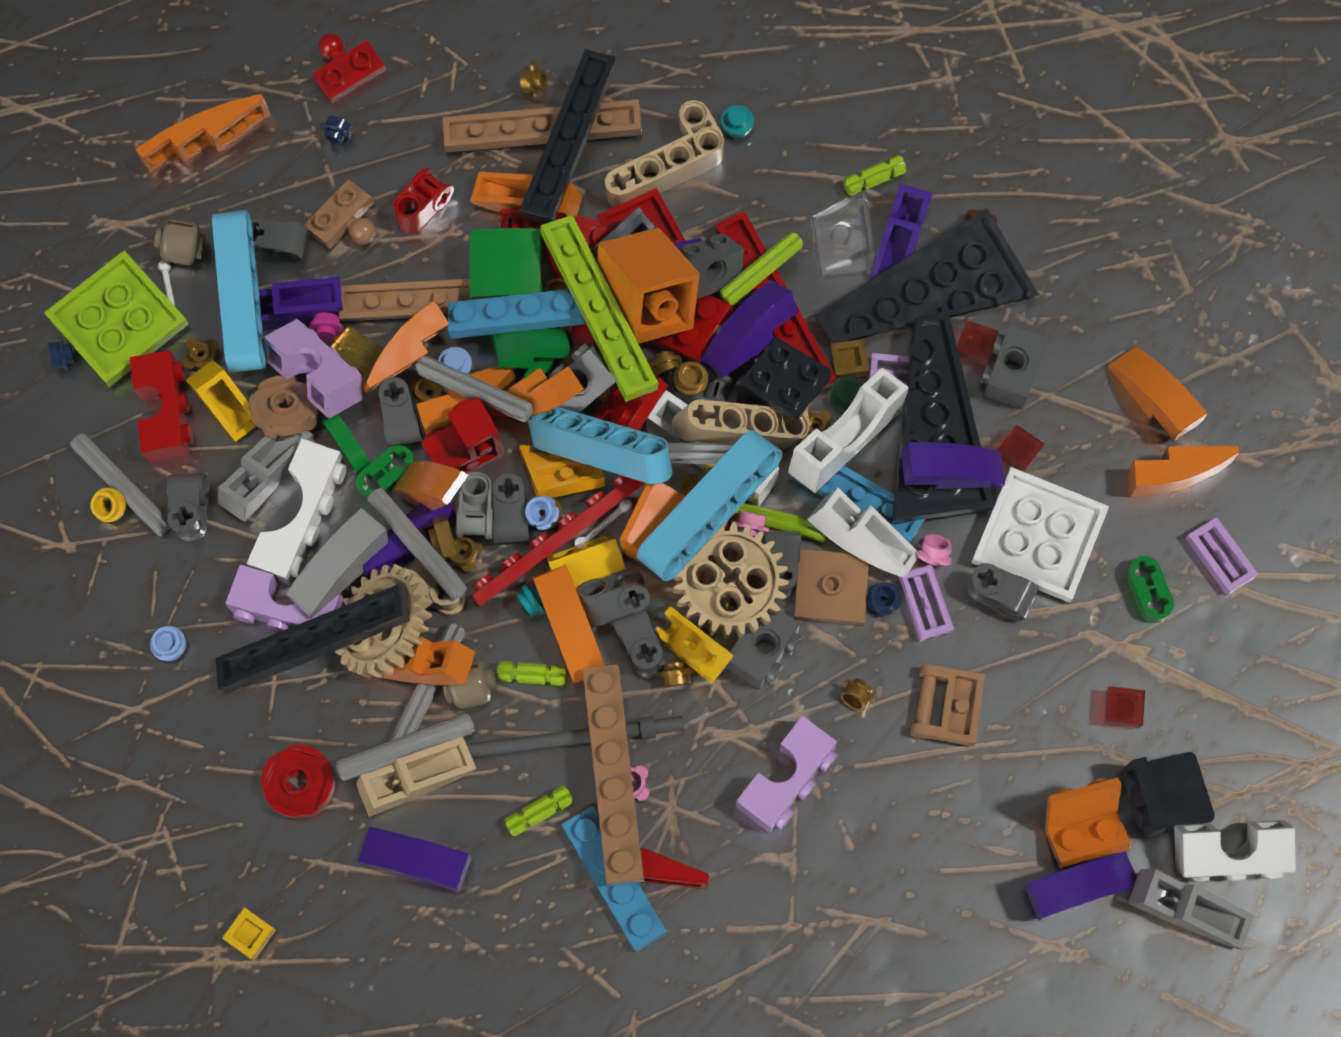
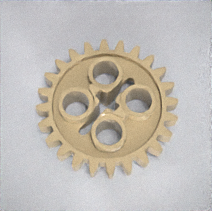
M732 522L729 531H725L722 526L681 572L673 578L681 582L673 587V593L683 594L677 606L684 607L688 605L690 608L685 618L689 619L695 615L699 617L697 622L698 628H701L705 623L710 624V635H713L718 627L722 628L724 638H728L732 629L736 630L739 638L743 637L746 626L750 631L756 633L759 629L757 621L767 626L771 621L768 613L777 615L780 611L779 606L775 602H784L786 599V595L779 591V589H784L789 584V581L779 578V576L786 573L788 570L787 566H777L776 564L783 554H771L770 552L775 542L770 541L763 544L761 540L764 532L762 531L757 533L755 537L751 536L750 525H747L743 532H738L736 522ZM734 549L740 555V560L737 562L726 560L723 556V550ZM713 556L716 559L717 565L709 561L708 557ZM707 571L713 576L714 582L709 585L702 584L697 580L696 573ZM734 575L737 578L735 584L733 582L726 584L723 581L725 576L729 578ZM749 575L760 577L764 587L761 589L752 588L747 583L746 577ZM743 595H745L747 598H750L752 600V603L748 604L744 600ZM725 597L732 598L736 602L738 609L732 612L724 610L720 605V599Z
M396 564L392 568L383 565L381 572L373 569L371 579L362 576L361 587H351L353 597L351 599H343L346 605L398 584L406 590L410 621L336 650L335 653L342 656L340 663L348 666V670L369 679L372 675L381 678L383 672L392 675L394 664L403 668L404 656L408 655L412 658L415 656L412 647L414 644L422 645L423 642L419 635L429 630L423 623L432 617V614L425 609L433 602L426 597L430 589L423 585L425 580L418 577L413 571Z

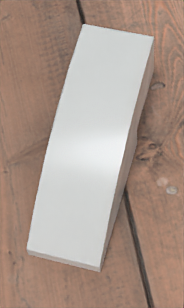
M838 487L820 501L807 519L820 532L844 550L881 570L902 578L908 574L918 559V551L872 506L862 511Z

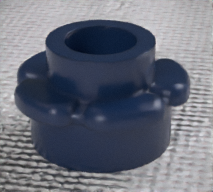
M329 116L326 123L321 124L322 130H325L324 137L327 140L339 145L343 143V140L350 141V133L353 126L347 121L336 116Z
M58 338L59 341L49 343L51 364L53 370L63 368L64 371H67V364L74 363L72 347L70 343L64 344L63 339Z
M882 582L870 587L868 591L869 596L866 599L870 610H875L879 616H889L893 610H898L901 605V596H899L896 586L891 583ZM882 596H885L887 598V601L882 602L880 598Z

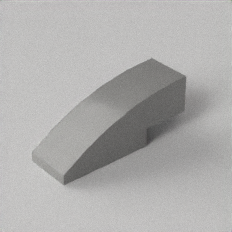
M305 430L298 434L280 436L278 438L264 436L241 458V466L218 487V504L245 522L289 473L288 468L301 438L312 441L313 434Z
M359 509L314 555L287 591V596L311 618L315 616L364 572L363 565L388 544L386 528L364 509Z
M1140 869L1128 902L1167 922L1238 950H1243L1254 917L1253 914L1196 885L1184 884L1157 869Z

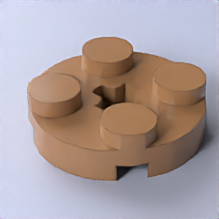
M282 375L270 377L262 381L258 385V391L254 395L251 394L249 398L252 421L257 427L262 429L263 434L268 438L298 434L305 430L313 429L317 424L319 409L307 398V381L306 385L302 382H297L295 376L287 380ZM286 402L291 407L280 408L279 403Z

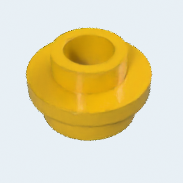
M109 487L97 491L91 500L90 506L92 513L99 520L114 522L123 516L126 503L120 491ZM109 499L112 501V510L107 505Z

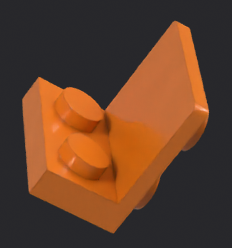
M1104 778L1097 779L1088 784V786L1073 790L1071 788L1060 789L1048 797L1045 834L1060 869L1130 850L1131 842L1118 814L1121 792L1119 778L1110 780Z

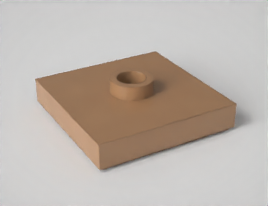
M800 549L794 619L864 626L869 563L851 553Z

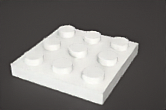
M1011 467L971 563L978 566L986 563L993 564L1009 573L1034 582L1039 587V591L1071 603L1109 506Z

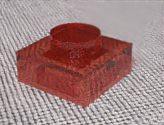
M966 320L957 345L959 356L987 366L999 331Z
M1016 424L996 451L1001 452V458L1007 464L1025 472L1041 452L1045 443Z
M1109 686L1106 692L1104 724L1141 728L1144 719L1145 690Z

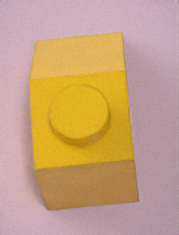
M211 360L186 379V382L205 407L235 442L256 427L250 415L249 402L225 370L214 360Z

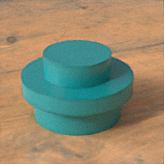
M741 105L727 108L721 117L723 130L734 138H741L747 135L754 125L752 112Z
M527 584L521 586L523 590L516 594V596L531 617L536 616L538 613L541 615L546 613L536 586H533L531 589Z

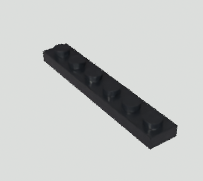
M587 49L584 50L520 207L521 218L543 224L555 221L617 66L615 56Z
M397 584L216 657L218 690L228 694L409 622L406 590Z

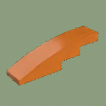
M261 94L226 102L197 113L163 130L135 148V151L143 165L152 173L176 154L184 162H187L210 144L220 152L271 113L265 98Z

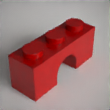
M171 350L129 357L133 389L142 401L149 399L163 400L162 407L155 416L137 420L142 455L149 464L190 457L189 444L194 443L191 425L186 424L185 413L190 411L187 394L182 392L181 381L186 380L182 361H177Z

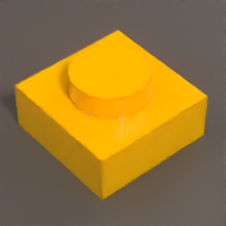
M244 907L222 939L255 961L276 929Z

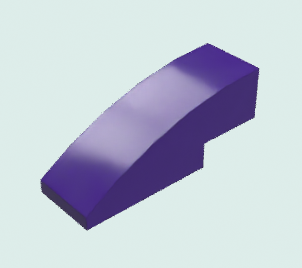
M900 183L869 281L915 252L934 193Z
M340 277L271 283L272 289L259 290L263 331L279 329L296 319L301 323L311 322L312 317L317 313L327 312L335 314L343 310Z
M772 280L756 290L735 310L716 334L701 359L702 366L723 378L767 348L774 340L772 330L798 313L792 291Z
M908 442L901 451L905 485L935 484V489L1003 487L1005 485L1001 452L971 445L935 442Z
M450 502L448 505L435 511H431L421 503L406 514L408 519L428 542L431 539L428 529L435 528L433 517L446 514L451 529L456 527L457 521ZM391 528L387 531L388 544L363 565L368 579H371L373 569L381 572L383 565L392 568L394 564L403 567L415 559V556Z
M369 827L357 862L460 893L472 857L469 853L443 845Z
M1125 851L1031 881L1025 888L1038 921H1042L1133 889L1137 877Z

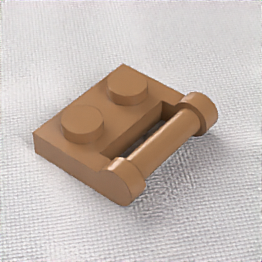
M931 664L920 665L919 677L922 678L916 721L911 724L910 735L920 739H934L974 747L985 674ZM936 680L947 681L940 726L930 725Z

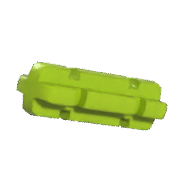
M896 155L889 158L887 163L882 161L859 171V175L854 173L845 177L843 185L848 195L853 196L862 192L861 188L867 190L890 180L889 176L891 175L897 177L904 174L907 167L902 156Z
M500 661L497 666V679L500 682H512L514 679L517 683L546 685V682H550L551 685L563 686L567 679V669L564 665L547 667V664L518 662V665H514L510 661Z
M560 786L552 791L551 796L548 797L546 794L522 808L521 813L517 814L515 812L506 817L504 820L510 833L513 836H517L526 831L525 827L528 825L533 827L557 813L556 809L560 808L562 810L571 805L573 798L565 786Z

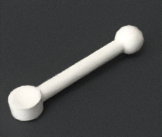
M161 260L157 268L162 272L166 297L175 306L169 277L171 265L169 262Z
M629 499L622 500L619 503V507L585 537L576 538L574 545L592 540L623 512H629L633 507L632 502Z

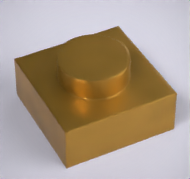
M864 339L830 344L833 371L837 380L869 375L870 369Z
M443 514L433 517L435 528L428 529L433 548L435 550L441 548L444 558L458 554L447 515Z

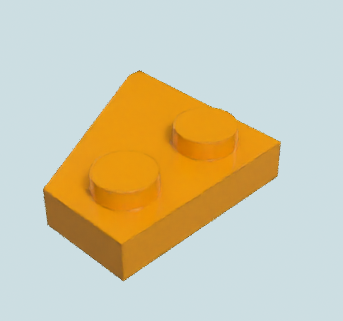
M530 445L519 446V456L536 497L545 495L555 498L605 487V476L600 468L551 453L530 452Z

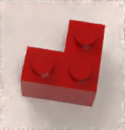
M479 397L457 403L452 411L448 413L451 426L445 429L437 428L427 434L426 439L421 441L424 452L430 462L452 467L465 474L473 472L505 455L499 431Z

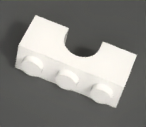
M1285 820L1247 822L1248 835L1245 843L1237 850L1224 851L1221 848L1220 831L1211 823L1174 825L1175 868L1183 877H1187V880L1193 882L1209 881L1210 876H1224L1228 880H1244L1247 878V874H1261V877L1270 879L1282 878L1284 876L1283 873L1296 872L1295 828Z

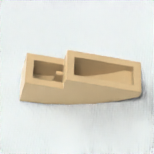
M462 736L398 758L392 765L360 775L356 786L370 817L448 785L474 772L476 766Z

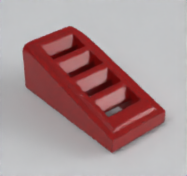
M641 848L645 883L700 889L709 888V874L648 849Z

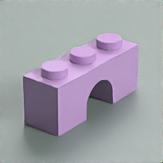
M298 319L264 336L266 362L286 380L300 373H309L306 375L307 398L326 417L331 418L362 400L363 379L358 369L346 363L333 347H328L319 339L313 329H308Z
M239 565L225 603L234 613L233 617L237 620L253 624L255 619L267 623L268 628L277 632L345 606L344 598L340 593L311 618L296 603L291 605H279L276 603L275 597L280 583L274 574L244 565Z
M802 715L781 742L779 750L794 764V775L785 782L776 783L768 780L758 772L737 799L736 808L770 834L776 826L782 830L794 814L790 807L797 798H800L802 801L807 798L816 785L812 781L813 777L820 769L826 772L838 755L833 752L837 741Z

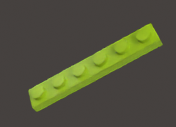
M573 215L541 225L540 233L625 402L658 390L659 383Z

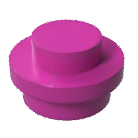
M317 313L312 317V321L308 325V329H313L323 342L333 341L341 336L343 332V326L340 323L339 317L332 313Z

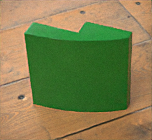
M496 228L470 230L469 297L484 299L543 292V237L540 233L541 229Z
M565 326L491 334L497 364L501 368H532L534 357L568 358L570 345Z

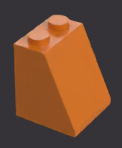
M660 228L599 242L597 264L638 344L693 329L700 273Z
M647 483L620 537L622 559L651 571L638 560V550L649 535L686 496L664 483ZM728 521L723 525L725 531H727ZM709 556V557H708V560L711 561V562H713V561H714V557H713V556ZM707 571L696 573L697 580L702 584H709L713 577ZM671 579L672 581H674V582H676V583H678V584L681 583L680 581H676V580H674V579Z

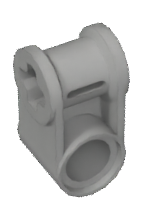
M470 472L466 474L468 476L460 486L456 538H462L463 535H482L486 539H492L493 508H491V480L481 472Z

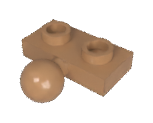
M347 179L304 224L307 227V233L329 249L348 230L351 239L355 243L360 245L369 244L375 238L376 228L370 220L361 217L374 204V200L371 195Z

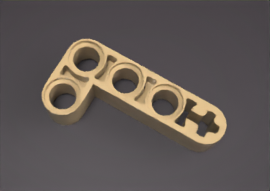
M691 100L681 106L679 110V131L682 138L619 166L607 174L605 178L606 199L611 207L618 206L655 188L658 189L659 193H662L717 167L722 162L724 137L704 103ZM690 119L700 120V122L696 124H691L687 121ZM706 145H712L716 148L713 150H705L702 147ZM675 159L686 160L683 164H676L672 161ZM649 172L657 174L653 178H646L643 175Z
M699 399L694 400L679 411L673 418L672 426L676 435L681 439L705 443H736L746 432L755 430L777 448L783 450L807 435L809 431L808 408L799 419L793 420L764 402L763 406Z

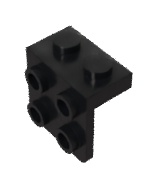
M776 337L766 350H762L758 354L751 369L747 373L744 372L738 379L734 388L737 391L735 403L753 405L759 399L790 419L797 420L829 382L832 371Z
M1185 752L1152 761H1147L1146 757L1131 760L1124 767V784L1127 792L1132 794L1135 804L1134 817L1139 829L1143 830L1145 839L1174 832V825L1206 824L1214 820L1215 813L1197 757L1193 752Z

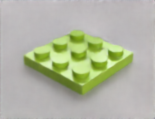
M125 250L44 312L47 318L108 387H111L131 371L129 357L155 352L189 325L187 319Z

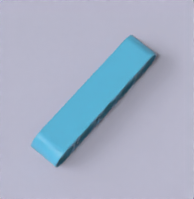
M247 209L216 213L212 215V229L226 366L229 373L265 369V348L250 214Z
M561 407L530 416L528 420L533 446L539 450L648 484H660L672 476L673 471L668 443L662 437Z
M755 430L746 432L642 543L637 553L638 560L664 581H669L677 576L776 469L781 461L782 451Z

